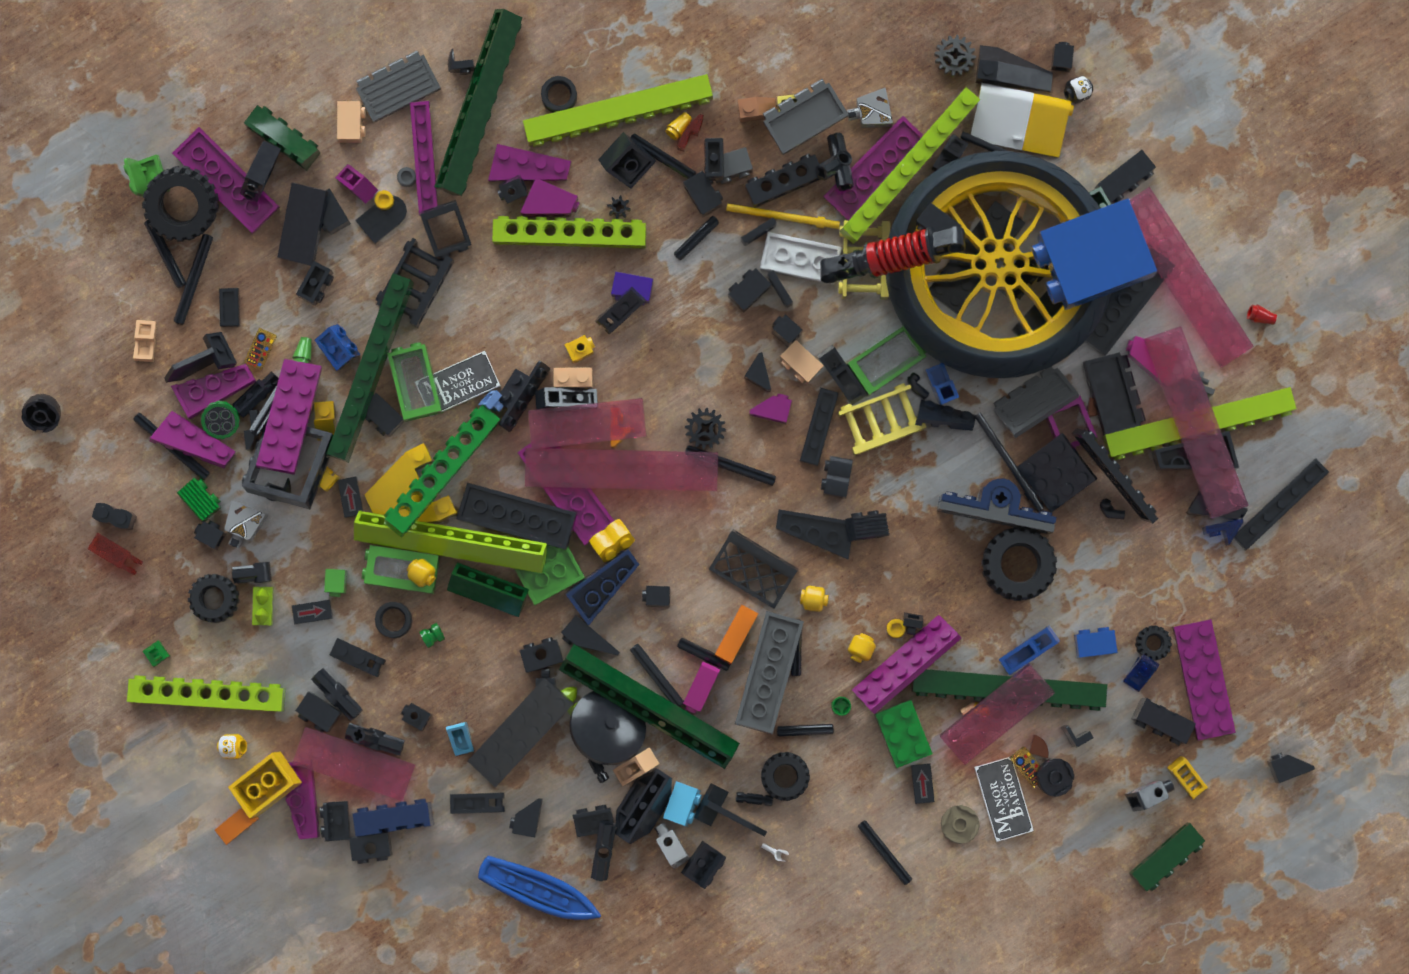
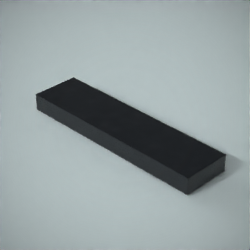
M820 387L800 462L818 466L838 392Z

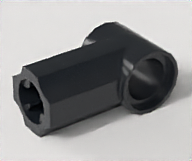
M270 562L232 567L234 584L271 582Z

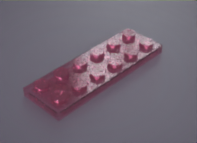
M643 398L528 411L532 449L647 437Z
M1028 663L942 732L940 738L966 765L1055 694V692L1034 667Z
M307 727L304 729L292 764L400 801L404 799L415 764Z

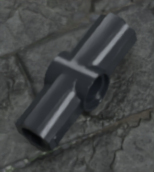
M324 668L318 671L311 679L325 694L326 699L334 707H338L350 721L363 711L361 706L350 696L348 690L341 683L336 682Z
M604 820L599 823L591 878L596 881H607L616 831V823ZM601 848L608 849V852L602 854L599 852V850Z

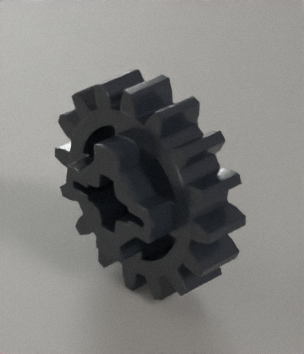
M699 408L697 415L692 412L693 418H687L686 421L690 424L685 426V429L689 430L685 435L691 436L689 442L695 441V447L697 448L699 445H702L703 450H705L706 445H709L710 449L713 448V443L719 445L718 439H724L721 432H726V429L722 428L725 421L719 420L722 415L715 416L716 410L709 413L708 408L705 409V412H702ZM702 416H708V417H711V419H710V420H703V419L700 418V417H702ZM695 422L698 430L693 434L692 427ZM716 424L718 425L717 435L713 432V427ZM701 425H710L709 432L704 431L700 433L702 430ZM701 437H708L710 441H701L699 439Z

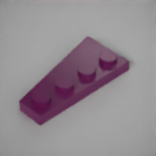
M497 144L488 181H507L517 175H521L523 181H532L535 178L542 181H567L571 161Z
M243 364L214 375L209 374L197 380L192 379L180 385L175 384L171 388L187 417L192 419L201 414L210 403L223 401L257 381L248 365Z
M173 411L169 413L149 440V442L155 444L157 442L165 445L166 448L182 451L185 455L201 458L202 461L224 469L236 453V451L208 435L205 431Z

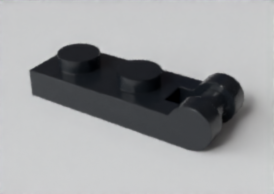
M631 287L604 313L599 315L595 322L599 326L602 325L605 331L611 334L646 299Z
M339 638L336 639L329 654L375 677H379L381 673L379 670L386 662L385 659ZM370 659L375 661L372 668L368 667Z
M504 792L450 794V814L505 812V806H503L505 794ZM489 799H495V806H489Z

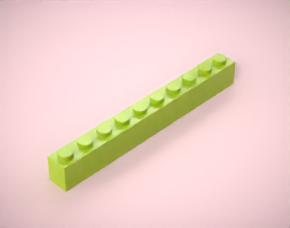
M705 74L523 120L529 146L539 147L547 141L554 143L562 141L563 137L570 136V138L581 136V133L587 131L595 133L600 131L599 128L607 127V129L615 128L618 126V123L625 122V124H631L636 122L638 118L650 119L655 117V114H670L674 109L678 108L686 110L691 108V105L698 103L700 106L710 103V100H713V94L708 75Z
M966 87L839 232L854 244L981 99Z
M1291 387L1106 434L1103 436V440L1109 452L1108 457H1114L1116 461L1126 458L1125 454L1132 453L1135 456L1143 454L1144 449L1151 448V451L1163 448L1162 445L1167 443L1172 446L1180 444L1183 439L1188 438V441L1199 439V435L1202 434L1211 436L1218 434V430L1225 429V432L1237 429V425L1243 424L1244 427L1255 425L1256 420L1262 419V422L1274 420L1273 416L1280 415L1281 418L1292 415L1291 411L1297 408Z
M359 511L354 521V540L364 543L542 573L546 562L547 543L416 521L401 538L384 524V515Z

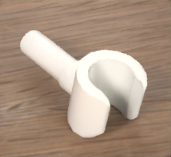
M764 843L761 848L772 853L777 861L786 862L781 859V854L789 855L787 851L773 849Z

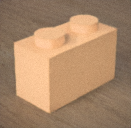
M337 101V140L339 143H362V137L366 135L365 126H362V118L366 117V109L362 107L360 101Z
M797 340L780 356L782 360L780 364L785 369H791L795 372L794 377L800 383L805 382L808 384L824 367Z
M554 368V388L593 389V369Z

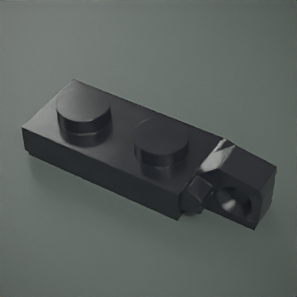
M271 371L263 380L258 379L232 406L244 418L249 414V411L253 410L277 386L279 378Z

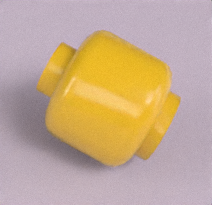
M415 559L407 567L408 578L418 587L430 586L436 579L434 576L436 572L435 567L425 559Z
M809 585L806 589H802L800 604L803 605L805 610L821 612L823 606L827 607L829 595H825L823 587Z
M863 633L855 635L848 647V652L852 655L851 659L858 663H861L862 660L869 661L876 649L874 639Z

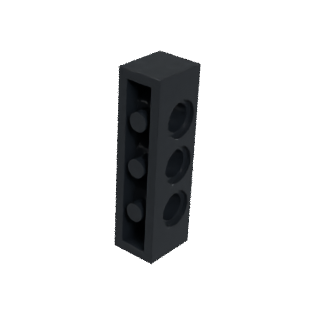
M804 155L799 158L800 161L794 164L791 161L782 165L780 170L772 169L767 171L764 177L749 179L748 183L745 184V189L753 207H759L821 180L816 175L815 167L819 165L816 155ZM803 168L807 173L805 176H798L796 170ZM780 176H787L789 182L786 184L780 183L778 180ZM769 183L772 189L767 192L763 191L761 185Z

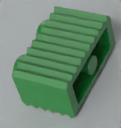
M193 478L177 494L201 522H206L222 508L219 505L221 501L214 493L209 494L206 490L208 486L202 479L198 481L196 478Z

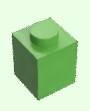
M326 569L324 592L329 593L330 597H341V593L346 594L347 570Z

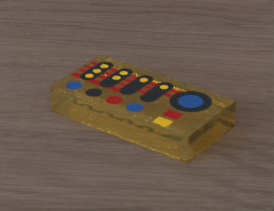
M259 328L244 363L262 370L277 335Z
M1022 746L1009 759L1034 788L1037 785L1036 775L1040 765L1027 748Z

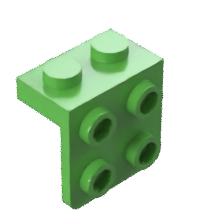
M153 155L140 161L131 158L124 159V171L130 179V190L135 195L143 197L149 182L164 171L159 155Z

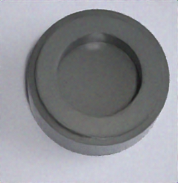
M404 167L399 170L397 180L402 186L410 187L416 182V173L413 169Z

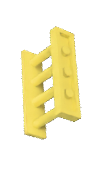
M844 220L843 226L840 225V230L845 226L848 220ZM882 221L881 226H878V228H868L862 236H877L885 241L889 238L890 221ZM839 232V237H843V254L852 253L858 249L863 250L864 247L848 246V239ZM886 275L880 276V283H877V285L847 284V279H844L842 282H839L838 293L842 294V299H846L847 292H877V294H880V300H888L889 292Z
M903 383L895 386V390L855 406L848 404L841 407L838 416H846L856 442L854 443L855 447H852L854 456L927 428L925 423H922V426L915 425L916 417L906 393L911 390V385L906 386ZM899 395L909 420V426L905 428L898 426L888 398ZM880 401L891 426V433L886 435L880 432L870 406ZM862 408L874 435L872 436L873 440L868 442L862 438L852 413Z

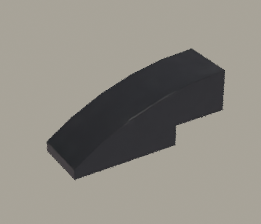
M833 344L817 355L851 405L868 395Z

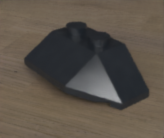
M656 768L652 772L636 778L616 810L615 834L632 844L651 833L670 800L672 791V778Z

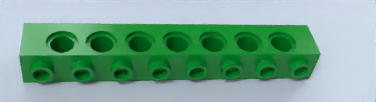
M484 405L479 409L476 407L469 415L471 419L467 423L464 421L457 429L459 433L455 437L451 436L445 443L447 447L435 454L433 457L435 461L431 466L427 464L421 471L423 475L419 480L415 478L409 485L410 490L407 494L402 493L396 502L398 504L394 509L390 507L384 514V524L401 538L499 424L500 418ZM479 424L481 425L482 430L476 431L473 429L472 425ZM467 438L469 439L470 444L464 445L461 443L460 439ZM455 452L458 458L451 459L448 453ZM442 466L446 469V472L438 473L436 467ZM427 480L432 481L434 486L427 488L424 482ZM413 495H419L422 500L420 502H414L411 499V497ZM406 509L409 515L403 517L399 514V511Z

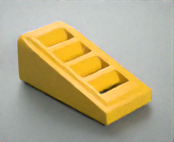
M1183 756L1178 757L1167 767L1172 776L1193 800L1208 788ZM1188 770L1189 773H1187L1183 778H1181V775H1183ZM1194 777V779H1193L1192 781H1190L1188 784H1186V782H1187L1190 778ZM1198 782L1199 785L1191 791L1190 788Z

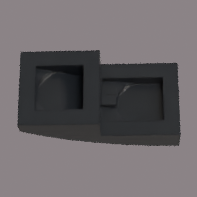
M952 134L934 163L932 170L936 171L944 165L960 159L969 143Z
M258 410L249 411L251 426L260 413ZM245 430V448L247 451H253L258 436L253 435L249 430Z

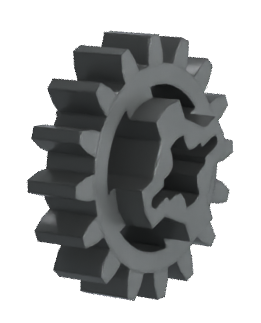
M949 35L948 41L942 39V45H937L936 49L939 51L934 53V56L938 57L935 60V64L940 63L938 69L942 70L944 68L945 75L951 72L952 77H954L955 73L962 76V71L969 72L967 66L973 67L974 63L971 60H975L976 56L971 54L975 52V48L970 49L971 41L965 43L966 37L959 40L958 35H956L955 39H952ZM952 45V48L949 50L945 49L947 46ZM953 53H956L957 59H953ZM966 61L963 66L958 67L959 63Z

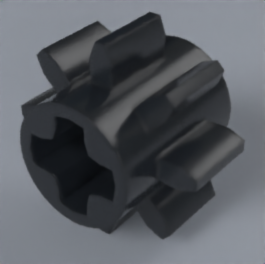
M621 195L616 200L612 197V205L607 204V207L612 209L609 212V216L614 214L616 219H619L620 216L626 218V211H631V208L626 207L629 200L623 201ZM618 204H621L622 208H624L620 209V212H617L615 208Z

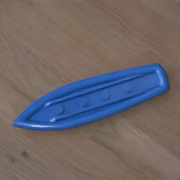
M487 856L480 866L479 880L538 911L572 920H589L601 917L599 911L585 895L566 882L551 875L492 856Z

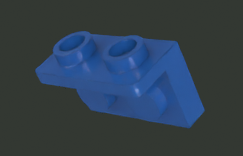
M339 324L330 326L314 340L336 371L360 355L357 346L351 342L346 335L345 329Z

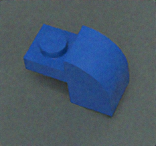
M943 363L925 370L932 386L931 389L940 405L959 398L953 380H950Z

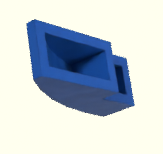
M1049 625L1005 654L999 661L1007 673L1011 675L1058 644L1060 640Z

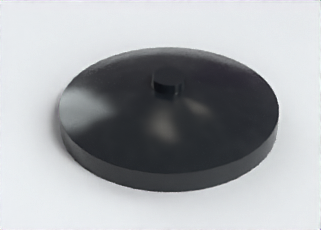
M594 691L580 699L570 716L569 728L574 745L582 755L598 764L617 765L628 761L639 751L645 740V721Z

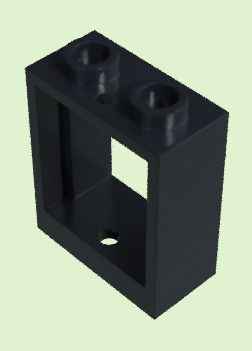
M265 141L262 142L245 177L240 195L244 196L247 200L258 202L275 167L281 148Z
M456 200L420 212L435 257L440 256V259L450 256V252L456 250L463 252L469 249L468 246L472 245ZM455 211L465 240L438 249L428 219Z

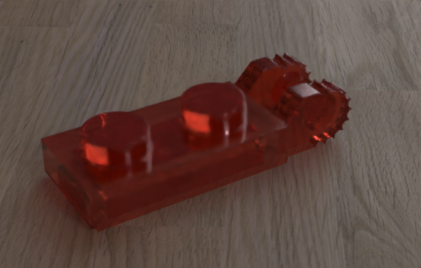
M98 532L88 547V550L133 575L137 571L125 565L127 559L133 560L138 565L143 563L142 560L132 555L130 551Z

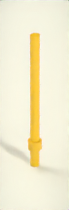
M727 203L726 211L816 225L817 228L823 229L824 227L839 229L840 221L827 220L821 216L815 218Z

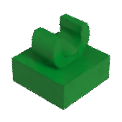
M160 640L143 650V653L153 667L170 657Z

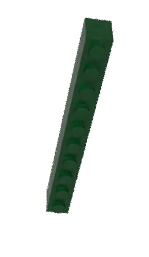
M495 9L434 186L451 195L462 196L467 188L468 176L473 170V162L479 153L480 141L485 135V127L491 117L492 106L497 100V92L503 82L504 71L509 65V57L515 47L517 33L522 26L521 21L523 17L506 9Z
M396 274L391 276L327 452L330 457L347 463L351 459L369 405L387 360V353L390 352L414 286L411 279Z
M575 644L559 668V671L723 769L727 767L740 744Z
M926 669L912 681V692H916V696L927 697L928 693H934L937 698H947V695H954V699L966 700V696L974 697L973 701H985V698H993V702L1004 703V700L1007 699L1012 700V704L1024 705V701H1031L1033 706H1043V703H1051L1050 707L1062 708V704L1070 705V709H1081V706H1089V710L1101 711V707H1106L1108 684Z

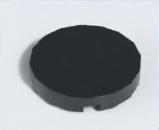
M1050 758L1040 765L1036 781L1043 793L1059 797L1065 795L1071 789L1075 775L1073 768L1068 762L1060 758Z

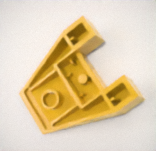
M424 443L406 451L365 493L373 513L384 515L390 507L394 509L398 504L396 501L402 493L407 494L410 490L409 485L415 478L419 480L420 477L417 470L434 462ZM413 495L411 497V499L414 502H420L422 500L419 495ZM447 495L432 502L417 521L438 523L457 515L458 512L451 497ZM401 509L399 514L406 517L409 515V512L406 509Z

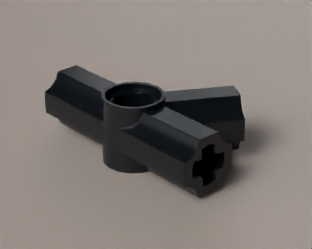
M842 133L830 134L827 137L831 158L815 167L816 175L824 181L835 176L836 186L839 191L852 189L854 187L850 168L852 156L846 149Z
M349 723L344 738L364 745L367 748L386 751L398 756L401 755L405 740L388 735L386 732L374 728H365L353 723Z

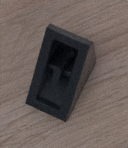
M761 352L756 356L744 378L764 391L770 392L769 377L763 353Z

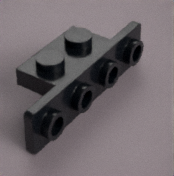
M539 360L529 376L515 369L500 392L502 396L498 401L508 410L499 422V426L506 431L511 432L516 426L517 421L527 409L535 392L538 391L543 380L547 377L550 367Z

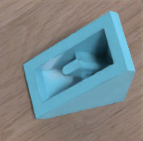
M467 722L446 727L455 756L474 751Z

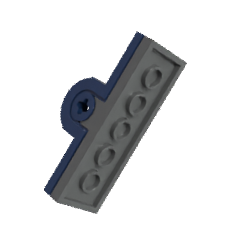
M995 479L980 489L978 501H976L977 497L965 495L963 498L957 497L958 493L949 491L939 496L937 512L1010 527H1027L1044 534L1054 532L1057 517L1052 516V513L1047 511L1035 513L1032 508L1022 507L1019 509L1022 494H1020L1017 486L1007 479ZM997 495H1000V499L1003 500L1002 503H998V499H995Z
M766 611L735 725L770 735L773 734L804 621Z

